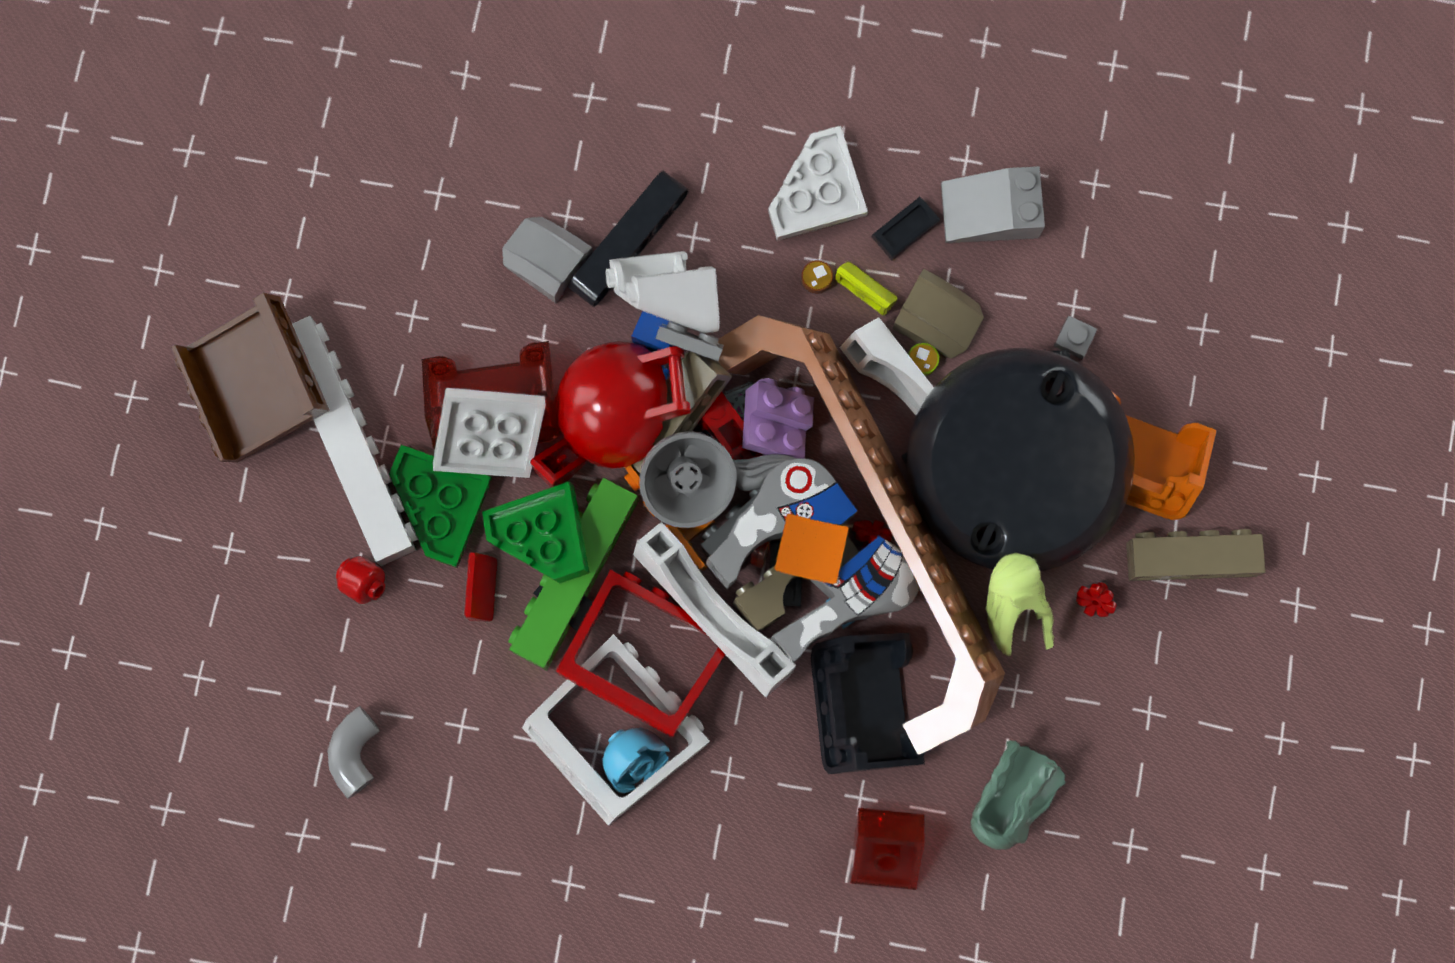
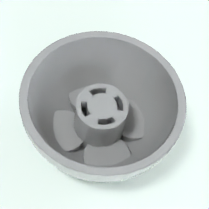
M679 432L660 440L646 455L639 477L641 495L649 511L660 521L681 528L701 526L718 517L729 505L734 495L737 481L733 459L725 447L714 438L697 432Z

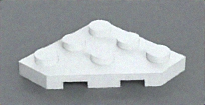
M841 126L810 134L797 161L794 162L785 178L776 198L773 199L768 213L777 241L867 216V207Z

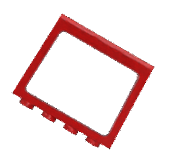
M610 569L574 639L556 669V673L673 738L726 654L718 647L683 703L673 715L662 712L576 664L577 657L611 592L615 588L627 591L707 635L681 606L678 607L668 601L670 598L669 594L656 587L649 591L640 586L642 580L627 571L621 576Z

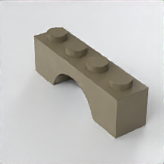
M848 535L840 568L859 553ZM773 566L763 574L765 579L760 583L754 585L751 581L736 591L738 597L735 598L732 604L741 618L760 633L780 620L785 614L783 606L784 590L786 585L798 576L776 571L775 566Z

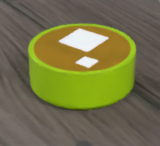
M919 343L913 346L908 353L925 376L932 374L936 370L939 363V354L933 346L927 343Z

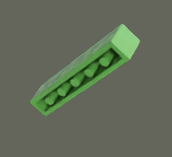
M605 478L602 479L599 485L595 483L590 489L586 498L590 503L585 512L579 511L589 574L563 583H558L543 575L540 586L543 589L538 598H531L524 611V614L527 615L522 627L518 625L515 627L508 643L512 644L509 649L512 653L546 671L571 628L569 622L572 617L576 616L584 595L587 597L639 502L636 494Z

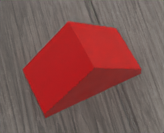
M564 438L532 458L530 464L533 470L550 487H554L568 482L588 461L578 455Z

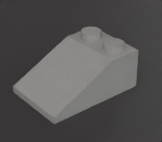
M1040 166L1006 168L941 182L946 243L1036 239L1040 237L1045 228Z

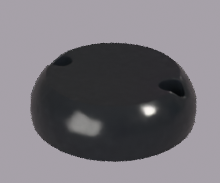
M1009 348L992 351L966 361L948 373L933 388L919 409L910 432L907 447V472L914 502L930 530L956 554L972 563L989 569H994L1004 556L1013 553L1024 554L1034 558L1040 571L1056 568L1079 558L1099 543L1115 525L1129 497L1134 476L1135 453L1133 437L1123 409L1111 390L1085 366L1066 356L1036 348ZM1056 377L1048 394L1045 387L1049 379ZM1063 382V390L1057 395ZM987 526L979 543L977 532L980 528ZM995 530V537L993 538V540L989 542L992 533Z

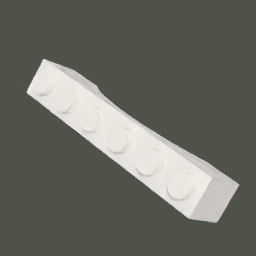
M879 317L855 330L839 347L859 373L871 377L888 387L917 415L924 400L934 387Z
M662 522L637 541L633 555L765 698L790 677L796 665L773 641L745 622L718 595L701 574L684 545Z

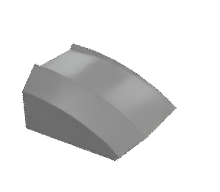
M543 217L525 218L503 246V265L554 303H557L574 275L593 253V248L567 230Z

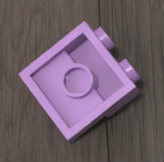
M764 378L758 380L745 391L742 448L764 455L781 454L797 459H805L806 431L813 426L814 398L805 395V390L799 387L784 389L778 387L777 381L774 379Z

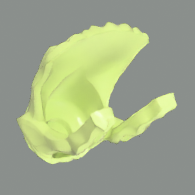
M1019 553L1004 556L993 569L986 604L988 625L994 643L1007 656H1011L1015 623L1021 612L1025 609L1035 611L1037 620L1042 619L1043 639L1046 650L1054 646L1052 632L1054 620L1052 610L1046 601L1045 587L1040 579L1039 566L1034 558Z

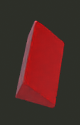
M470 552L468 559L464 616L469 621L491 622L494 616L497 559L475 552Z

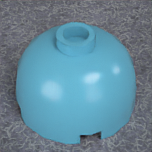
M631 728L625 731L619 730L610 737L603 756L605 774L618 792H632L636 789L633 784L642 778L645 782L667 763L669 757L665 752H670L669 748L661 738L647 729Z

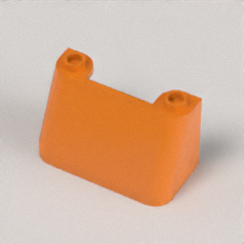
M1113 393V395L1121 405L1120 398L1115 393ZM1125 415L1133 437L1135 453L1134 476L1126 504L1170 520L1184 518L1204 488L1217 430L1200 423H1189L1184 425L1176 434Z

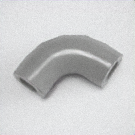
M358 706L348 714L333 732L328 747L329 771L338 788L347 799L359 793L374 779L363 765L360 753L364 744L380 730L361 706Z

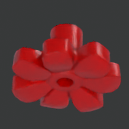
M869 520L855 521L853 523L852 531L856 532L855 538L863 542L862 550L879 536L891 542L893 534L889 528H884L885 523L879 520H875L873 525Z
M1105 583L1092 584L1090 589L1081 586L1077 592V604L1085 606L1083 612L1090 617H1093L1095 612H1097L1099 617H1108L1109 613L1113 614L1117 608V604L1112 601L1114 593L1108 590L1109 588Z

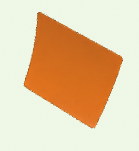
M787 514L775 570L802 578L836 584L848 527Z

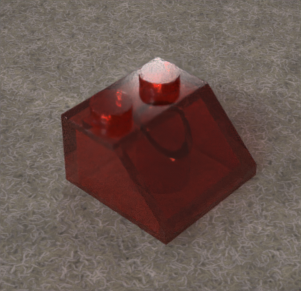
M858 808L854 831L850 883L916 890L925 846L924 814Z

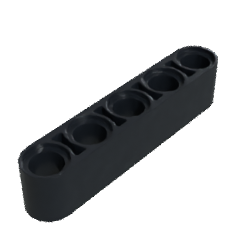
M664 170L661 171L570 281L568 288L591 306L596 307L612 289L608 288L606 281V269H610L609 260L639 256L684 201L689 189Z

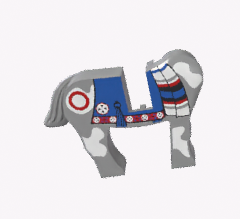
M768 454L751 459L733 460L737 476L736 486L744 491L761 489L753 503L738 517L728 538L708 558L706 565L728 589L735 583L740 567L752 551L766 542L782 538L787 514L843 526L854 517L857 509L828 470L813 460L797 459L781 454ZM879 536L840 568L836 584L811 580L830 600L772 635L770 640L794 663L810 644L829 636L834 630L846 623L867 619L870 616L900 611L907 607L915 599L919 590V584L901 549Z

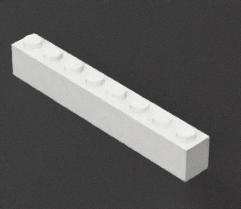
M311 316L292 323L330 410L315 418V425L375 561L380 566H383L416 551L413 541L418 540L411 523L405 524L400 514L405 511L402 501L397 493L391 494L387 485L392 482L386 466L384 464L379 466L375 455L379 454L378 447L373 437H366L362 427L367 425L360 408L354 409L349 398L354 397V393L347 379L342 381L337 370L342 367L334 351L329 352L325 345L329 337L323 324H316Z

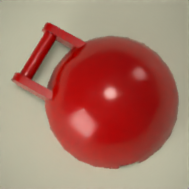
M615 341L597 345L578 356L566 370L559 384L556 396L558 425L568 444L578 455L597 466L611 469L630 466L646 457L663 429V421L691 412L690 403L686 402L682 368V359L685 358L684 349L673 346L651 352L643 345ZM668 363L673 403L667 404V384L661 365Z

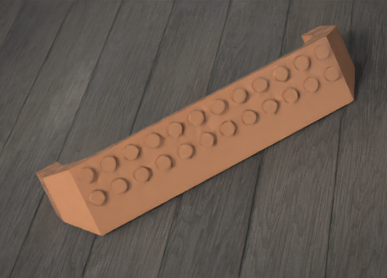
M758 315L720 337L718 343L724 346L719 363L728 373L747 375L779 355L805 363L957 658L944 703L903 724L917 754L919 755L984 722L1005 676V672L932 531L922 518L914 502L912 492L830 334Z

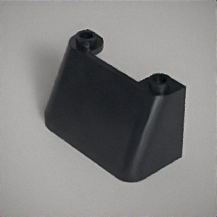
M909 633L841 636L816 643L811 651V668L823 767L828 774L925 765V752L917 754L903 726L906 722L899 669L906 667L913 657V647L910 643Z

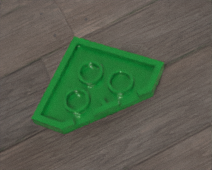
M401 444L389 475L420 541L424 554L427 558L458 568L492 478L483 474L433 471L434 456Z
M569 481L482 512L486 541L558 583L589 574L575 487Z

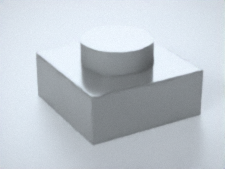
M1068 316L1054 347L1068 350L1071 355L1083 359L1097 328Z

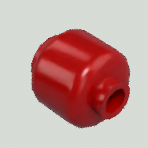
M356 556L348 558L342 562L337 570L338 589L358 604H366L372 600H377L385 591V572L366 557Z

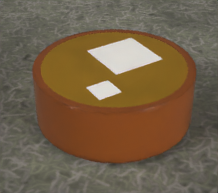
M814 260L804 266L801 282L806 290L818 294L825 292L831 286L833 272L826 262Z

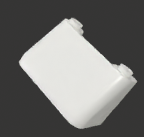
M684 251L609 260L610 269H606L608 288H613L618 296L636 309L702 333L718 332L719 330L716 269L712 266L686 271L688 256Z

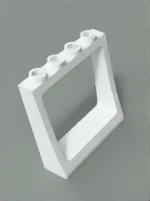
M614 634L581 665V667L592 672L604 659L613 658L659 710L668 715H673L682 704L680 698L673 691L669 690L666 693L658 684L660 677L653 668L649 666L644 668L637 661L638 653L636 649L628 642L622 644ZM566 680L526 719L522 727L608 826L710 742L702 733L704 726L701 721L694 715L687 716L678 731L687 740L688 747L630 794L621 798L613 792L548 718V715L578 685Z

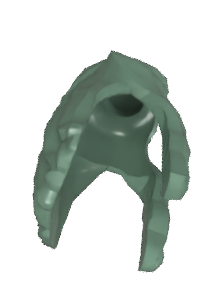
M1007 741V749L1004 751L998 766L993 770L992 778L983 789L981 799L976 804L972 813L973 816L970 824L976 838L986 846L996 850L1009 849L1017 843H1025L1028 837L1029 826L1050 807L1057 790L1066 783L1065 774L1061 768L1057 766L1054 760H1050L1047 756L1031 750L1027 746H1020L1016 741Z

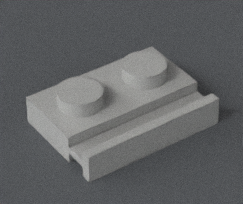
M669 321L668 325L663 323L660 325L656 336L657 340L719 361L724 346L718 343L719 338L700 332L699 336L688 333V327Z

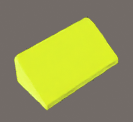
M846 262L837 269L836 281L882 316H885L896 303L898 298L853 263Z

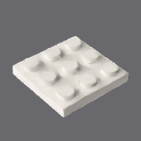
M446 388L433 459V471L530 478L532 470L530 461L535 456L546 405L545 396Z

